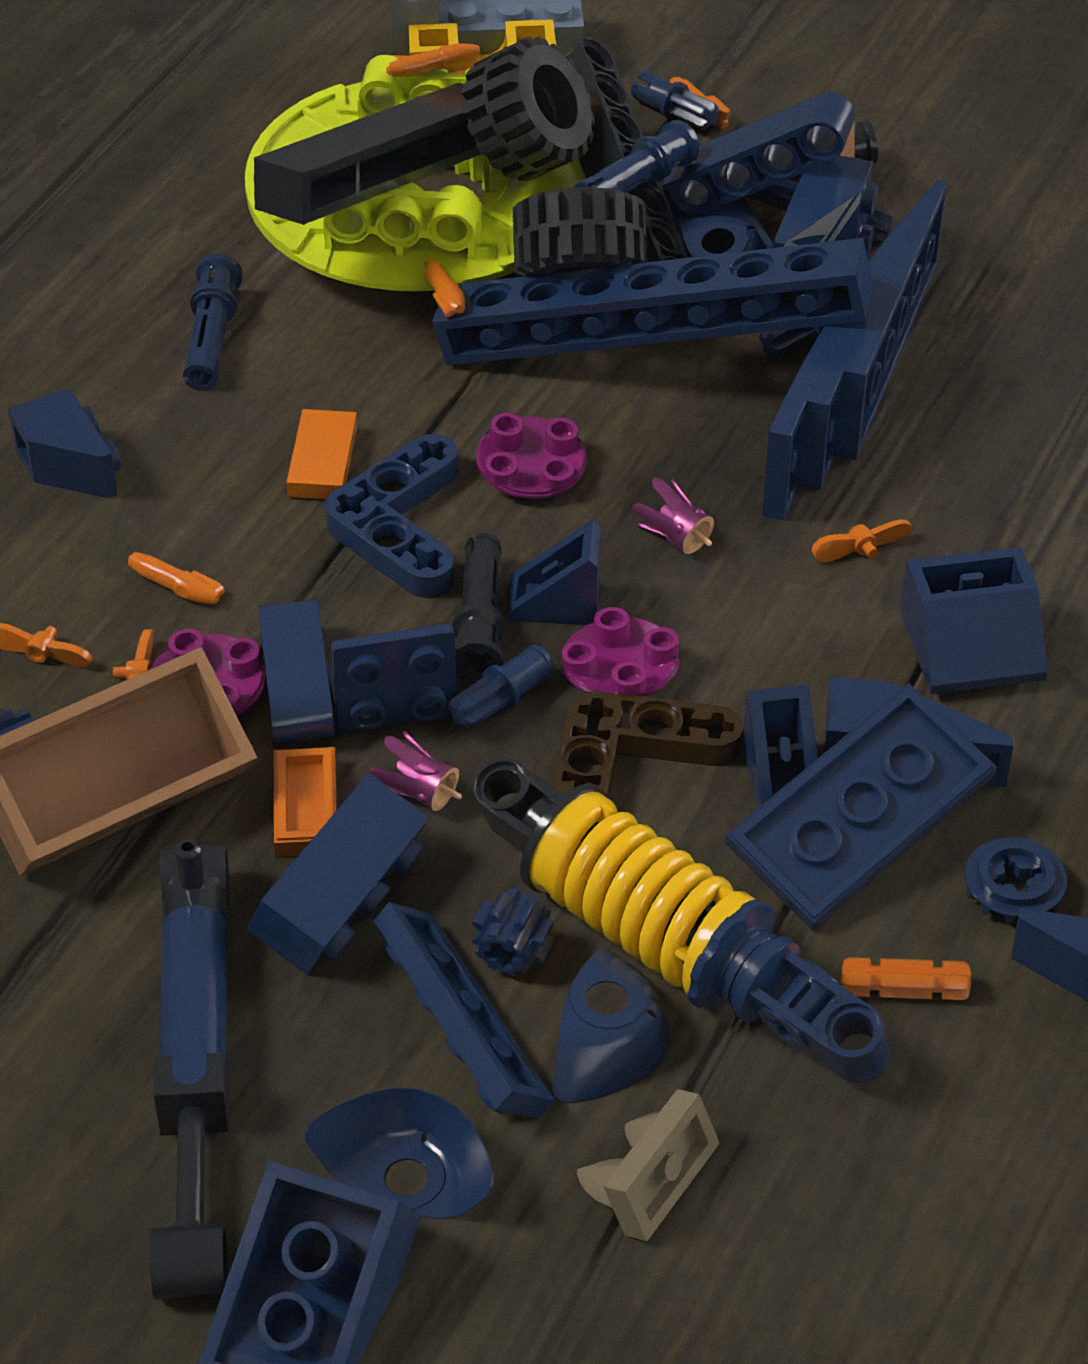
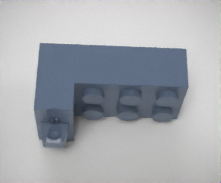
M390 0L393 55L410 56V24L457 23L459 44L478 45L481 52L480 55L494 52L502 45L505 39V21L553 20L556 46L561 49L564 56L584 37L581 0Z

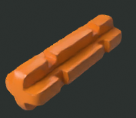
M848 957L844 959L842 964L841 986L857 997H870V991H878L880 998L932 999V993H941V1000H964L968 998L970 993L971 971L969 964L965 961L942 960V967H933V960L880 958L879 965H871L870 958Z

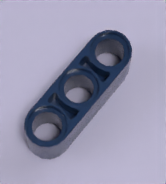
M308 600L258 606L274 745L335 738L318 601Z

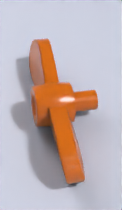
M904 519L894 520L871 530L866 525L859 524L851 528L848 534H834L819 538L813 544L811 551L816 560L822 563L832 562L855 551L860 555H867L870 559H873L878 555L876 546L903 540L913 532V526Z
M0 623L1 650L25 653L30 660L36 663H43L50 657L74 667L85 668L93 661L92 654L74 644L55 641L54 637L57 635V630L52 626H48L45 631H38L32 635L14 626Z
M153 629L143 630L135 660L127 661L126 667L113 668L114 679L126 678L127 680L151 669L153 665L150 660L154 637Z

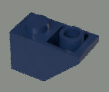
M70 388L8 408L15 451L35 483L104 498L118 495L114 472L121 469V462L117 449L110 438L102 439L93 410L90 406L82 408Z

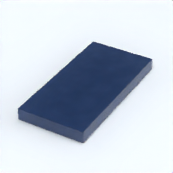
M908 683L726 834L725 844L814 931L995 776L997 766Z

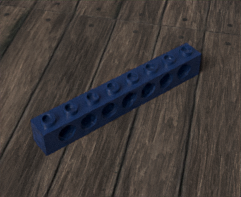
M863 238L463 283L458 285L465 296V310L462 313L446 318L438 306L432 322L446 365H457L864 322L867 319L873 282Z

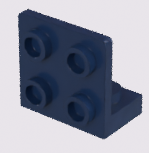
M451 624L348 638L331 643L332 665L327 666V673L339 734L452 717L448 710V704L452 698L457 696L455 634Z

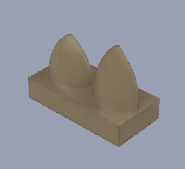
M677 1089L660 1112L641 1116L625 1124L626 1138L633 1147L625 1158L600 1161L577 1169V1176L584 1190L597 1202L614 1210L626 1236L648 1241L720 1144L700 1094Z

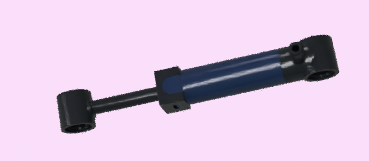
M184 839L178 842L177 845L161 846L160 853L163 909L159 1056H155L154 1100L160 1135H177L176 1223L172 1224L171 1227L151 1228L150 1275L154 1300L222 1296L228 1278L225 1225H208L204 1222L205 1133L229 1132V1089L226 1074L227 906L230 904L228 849L226 842L200 844L194 839Z

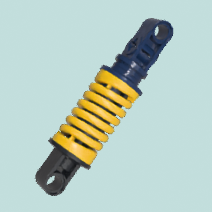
M507 758L492 760L479 769L473 781V792L490 829L523 852L520 864V877L522 882L531 890L538 893H549L558 905L567 907L576 918L585 920L596 932L604 933V936L616 946H622L628 955L634 959L641 960L652 972L661 973L673 987H683L690 1003L698 1009L703 1007L709 1011L726 1001L731 1005L732 1012L743 1021L750 1023L760 1019L786 1043L805 1051L847 1082L867 1083L878 1078L884 1072L889 1063L890 1051L879 1012L872 1005L864 1002L842 987L825 970L808 960L802 959L801 948L797 943L786 936L777 937L772 932L776 917L773 907L766 902L761 903L744 891H733L727 879L714 876L708 866L702 863H695L689 853L683 850H676L670 840L657 837L651 827L638 824L632 814L629 812H617L613 801L607 798L604 791L593 784H582L562 794L527 770L519 762ZM518 794L509 802L497 803L505 795ZM854 1034H865L872 1038L865 1047L858 1050H847L840 1047L847 1037Z

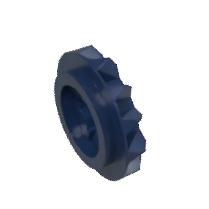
M1008 837L988 841L972 852L965 866L964 878L967 885V898L980 902L983 915L993 912L1003 914L1008 925L1018 917L1020 908L1056 913L1066 893L1067 874L1061 861L1046 847L1027 839ZM1005 870L1017 883L1026 882L1024 892L1017 891L1012 884L1003 885Z

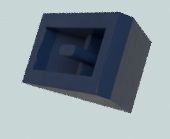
M591 520L513 572L510 578L506 615L514 621L577 625L593 623L594 616L598 611L600 590L601 525L595 520Z
M809 684L746 691L742 752L758 808L818 759Z

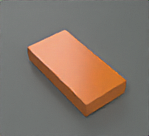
M302 409L286 482L288 497L327 499L333 491L346 484L357 431V412Z
M335 747L274 750L275 857L299 856L337 811Z

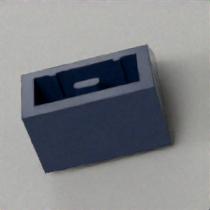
M1022 547L907 560L900 611L930 694L1046 680L1048 671L1039 591Z

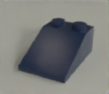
M268 1160L198 1364H359L399 1283L421 1214L398 1200Z

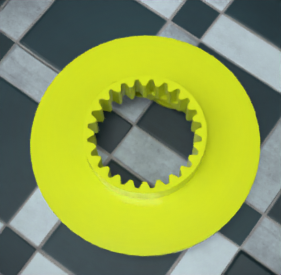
M380 55L371 59L366 66L362 82L345 87L342 84H337L301 100L284 111L262 132L251 150L245 170V191L248 208L259 230L276 249L298 264L326 277L368 288L393 291L434 290L425 277L426 268L424 264L429 259H434L442 264L457 284L494 280L515 272L513 206L538 193L574 188L575 184L586 179L579 158L535 179L519 182L517 178L511 180L505 177L501 169L496 171L489 164L486 155L481 154L453 165L455 167V174L461 175L470 172L471 181H482V189L489 192L481 194V202H479V198L472 190L464 186L450 185L440 189L439 192L424 191L418 185L410 182L305 225L255 210L254 157L453 84H464L467 82L465 76L469 69L465 73L453 72L448 74L447 70L439 69L409 77H393L387 74L386 68L390 62L398 60V58L389 55Z

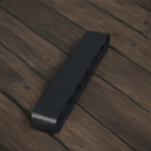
M585 36L576 43L565 57L568 56L575 64V69L578 74H581L585 82L586 91L590 94L592 101L591 111L594 114L595 126L591 127L594 136L592 143L587 145L588 151L579 157L581 167L587 179L619 159L631 154L634 144L643 138L614 58L599 41ZM646 181L627 192L645 202L647 262L689 258L661 183Z

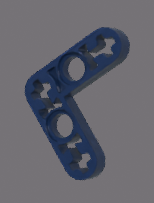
M428 434L418 437L333 491L325 502L328 532L407 592L421 598L439 597L446 594L452 588L454 583V559L452 552L446 546L405 518L403 514L450 484L457 477L458 449L456 443L451 438L439 434ZM393 482L406 486L403 490L395 492L379 489L381 485ZM390 536L403 540L401 544L393 547H382L375 543L380 538Z

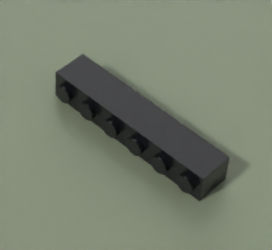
M453 84L254 157L255 210L305 225L481 155L476 147L477 142L474 136L470 135L467 127L469 124L468 119L463 113L462 103L465 102V98L462 95L463 84Z

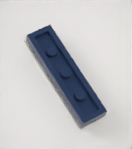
M389 902L374 919L375 924L388 943L386 950L393 961L405 969L416 986L417 991L415 994L419 1003L436 1017L447 1035L446 1044L449 1050L466 1064L477 1081L479 1097L489 1108L497 1113H511L539 1119L555 1099L431 913Z

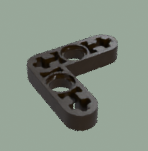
M589 691L580 694L572 700L568 708L552 787L565 794L579 785L593 784L604 791L609 799L618 755L708 766H723L732 763L739 757L742 750L743 721L730 708L718 705L602 691ZM592 718L600 719L598 737L587 735L588 725L591 723ZM658 721L668 725L671 730L666 734L653 736L646 734L639 727L648 722ZM683 728H689V736H682ZM711 733H720V739L710 738ZM581 758H590L598 761L602 767L592 773H582L571 768L570 764Z

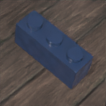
M368 773L261 899L246 930L307 975L312 972L323 957L334 963L356 934V931L349 926L359 913L369 919L391 890V887L384 883L393 870L404 876L424 850L425 845L417 840L428 822L429 817L372 774Z

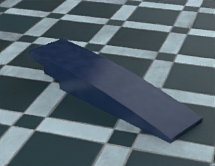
M937 180L901 220L868 262L873 286L866 321L826 325L804 360L769 430L762 516L784 521L799 485L821 490L835 455L857 460L938 264L948 182Z

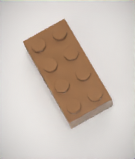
M202 647L0 736V837L20 877L242 774L257 759Z

